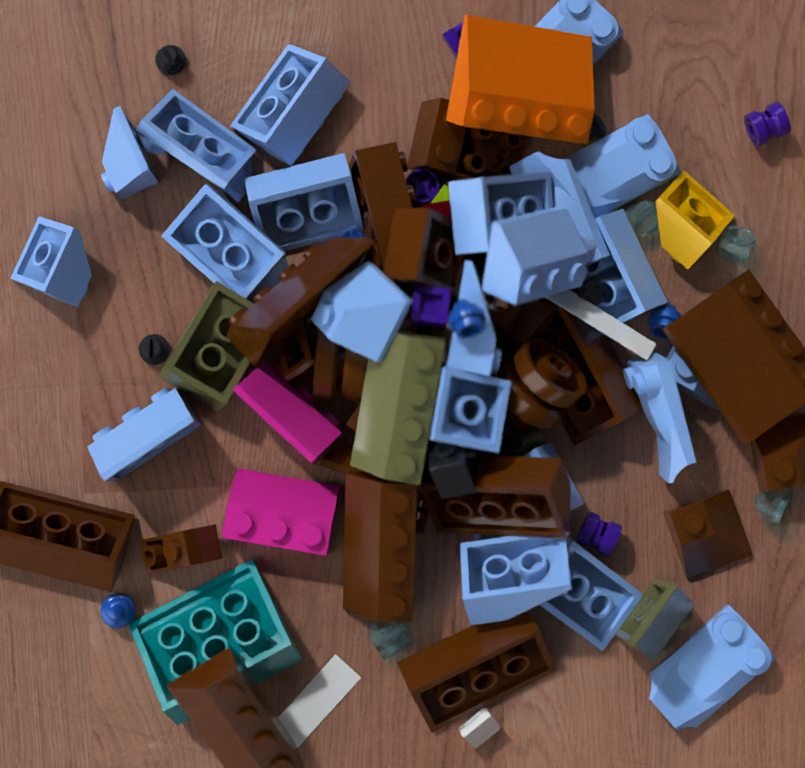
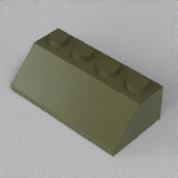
M398 329L382 362H376L368 358L350 466L383 479L420 485L445 337Z

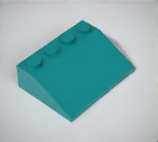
M253 559L141 616L129 624L162 710L177 726L189 720V717L169 691L167 684L227 648H231L255 685L303 660L291 632Z

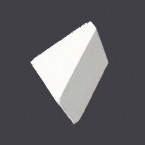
M482 708L461 725L459 731L473 748H478L498 732L501 726L487 708Z

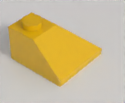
M685 171L655 201L661 246L675 262L682 264L687 270L713 244L735 216Z

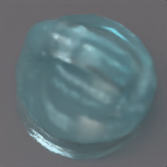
M650 200L636 203L625 212L633 231L640 236H648L659 227L656 204Z
M726 227L722 231L719 240L718 253L729 261L746 259L753 251L756 237L751 231L743 227Z
M778 490L776 495L769 492H760L754 498V505L759 512L766 515L764 521L775 526L778 525L790 500V496L781 490ZM766 500L771 502L772 504L769 507L764 505L763 501Z

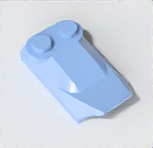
M560 0L535 26L592 36L593 65L624 33L615 18L596 0Z
M172 88L140 121L136 128L138 131L137 141L148 153L158 155L168 152L238 203L247 193L244 178L253 176L252 159L256 149Z
M648 114L635 118L628 125L565 158L570 159L595 219L622 207L681 174L671 148L658 125Z
M538 151L509 167L512 175L550 172L553 208L562 206L567 209L588 251L586 267L610 256L570 159H556Z
M206 183L161 235L162 238L213 283L218 281L250 302H255L253 300L255 296L266 286L269 285L271 288H274L281 281L278 277L288 267L286 253L233 206L224 193L214 189L209 183Z
M652 351L648 360L637 354L628 360V368L623 369L624 379L628 388H634L637 392L644 413L656 433L659 476L666 482L673 483L678 473L685 466L695 463L696 459L671 361L655 351Z
M726 604L649 673L651 676L649 699L676 730L686 727L697 728L755 676L764 673L776 657L748 623L730 605Z

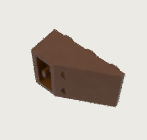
M442 97L421 102L407 164L408 169H429L439 179L448 181L512 175L509 167L521 161L526 135L465 127L446 121L449 100Z

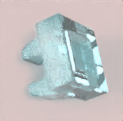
M374 621L369 624L371 634L369 637L384 661L415 643L402 622H389V625L381 630Z

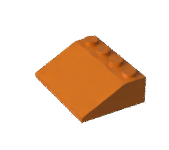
M465 14L446 121L471 128L588 144L595 110L592 36Z

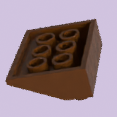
M331 237L322 245L316 242L303 255L305 260L296 267L294 264L288 266L278 277L281 281L274 288H271L269 285L263 288L253 299L256 303L249 310L243 307L230 318L228 322L231 325L226 337L254 366H257L303 324V321H307L314 314L325 289L362 264L374 242L369 237Z
M749 269L662 329L744 446L805 404V348Z

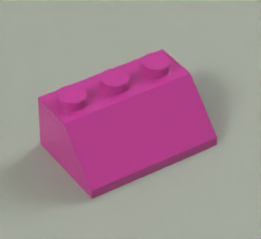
M266 362L262 363L233 389L237 395L314 465L343 435L338 430L342 423L328 410L321 414L312 405L316 402V399L302 386L296 391L288 384L287 380L283 377L282 368L277 363L272 367Z
M237 468L227 503L221 538L327 556L340 486Z

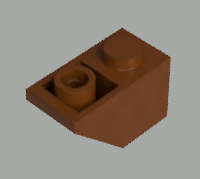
M216 524L141 540L142 557L146 565L147 574L223 559Z

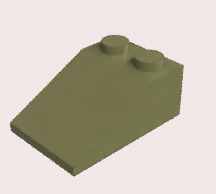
M215 281L157 377L216 412L222 409L250 363L246 356L226 337L231 325L228 321L238 310L243 307L249 310L254 303Z
M655 578L615 635L650 661L654 662L657 657L662 659L673 645L670 638L676 630L682 631L691 621L694 614L690 611L695 604L674 583Z

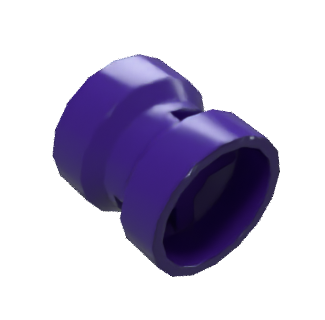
M779 102L768 105L764 112L753 111L744 116L747 133L753 144L757 147L768 143L769 139L773 136L782 137L791 132L788 115Z
M416 169L406 179V184L412 185L416 198V205L414 207L416 208L430 204L439 192L440 184L438 177L429 169Z
M589 511L580 527L575 542L585 547L591 545L597 549L598 553L608 557L619 538L622 525L613 521L607 523L601 520L600 515Z

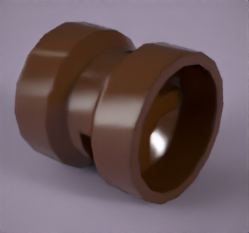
M483 292V298L492 324L506 327L518 320L521 313L520 304L514 305Z

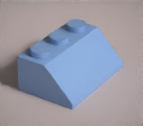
M288 44L230 127L272 157L292 166L296 159L303 154L306 145L316 131L322 127L325 118L335 104L342 99L345 90L351 82L326 58Z
M345 153L244 178L248 202L255 225L283 251L312 245L316 242H324L331 237H342L349 229H353L356 232L364 231Z
M558 206L493 221L482 291L518 305L581 287L587 273L588 251L567 209Z
M620 209L597 217L595 220L610 256L586 267L587 273L583 282L590 277H599L600 283L598 285L606 292V297L596 307L625 324L668 303L624 210Z
M166 387L150 398L153 402L143 410L139 406L130 410L121 417L124 421L113 430L110 426H107L92 436L95 442L87 446L104 481H119L203 425L179 389L174 388L170 391Z

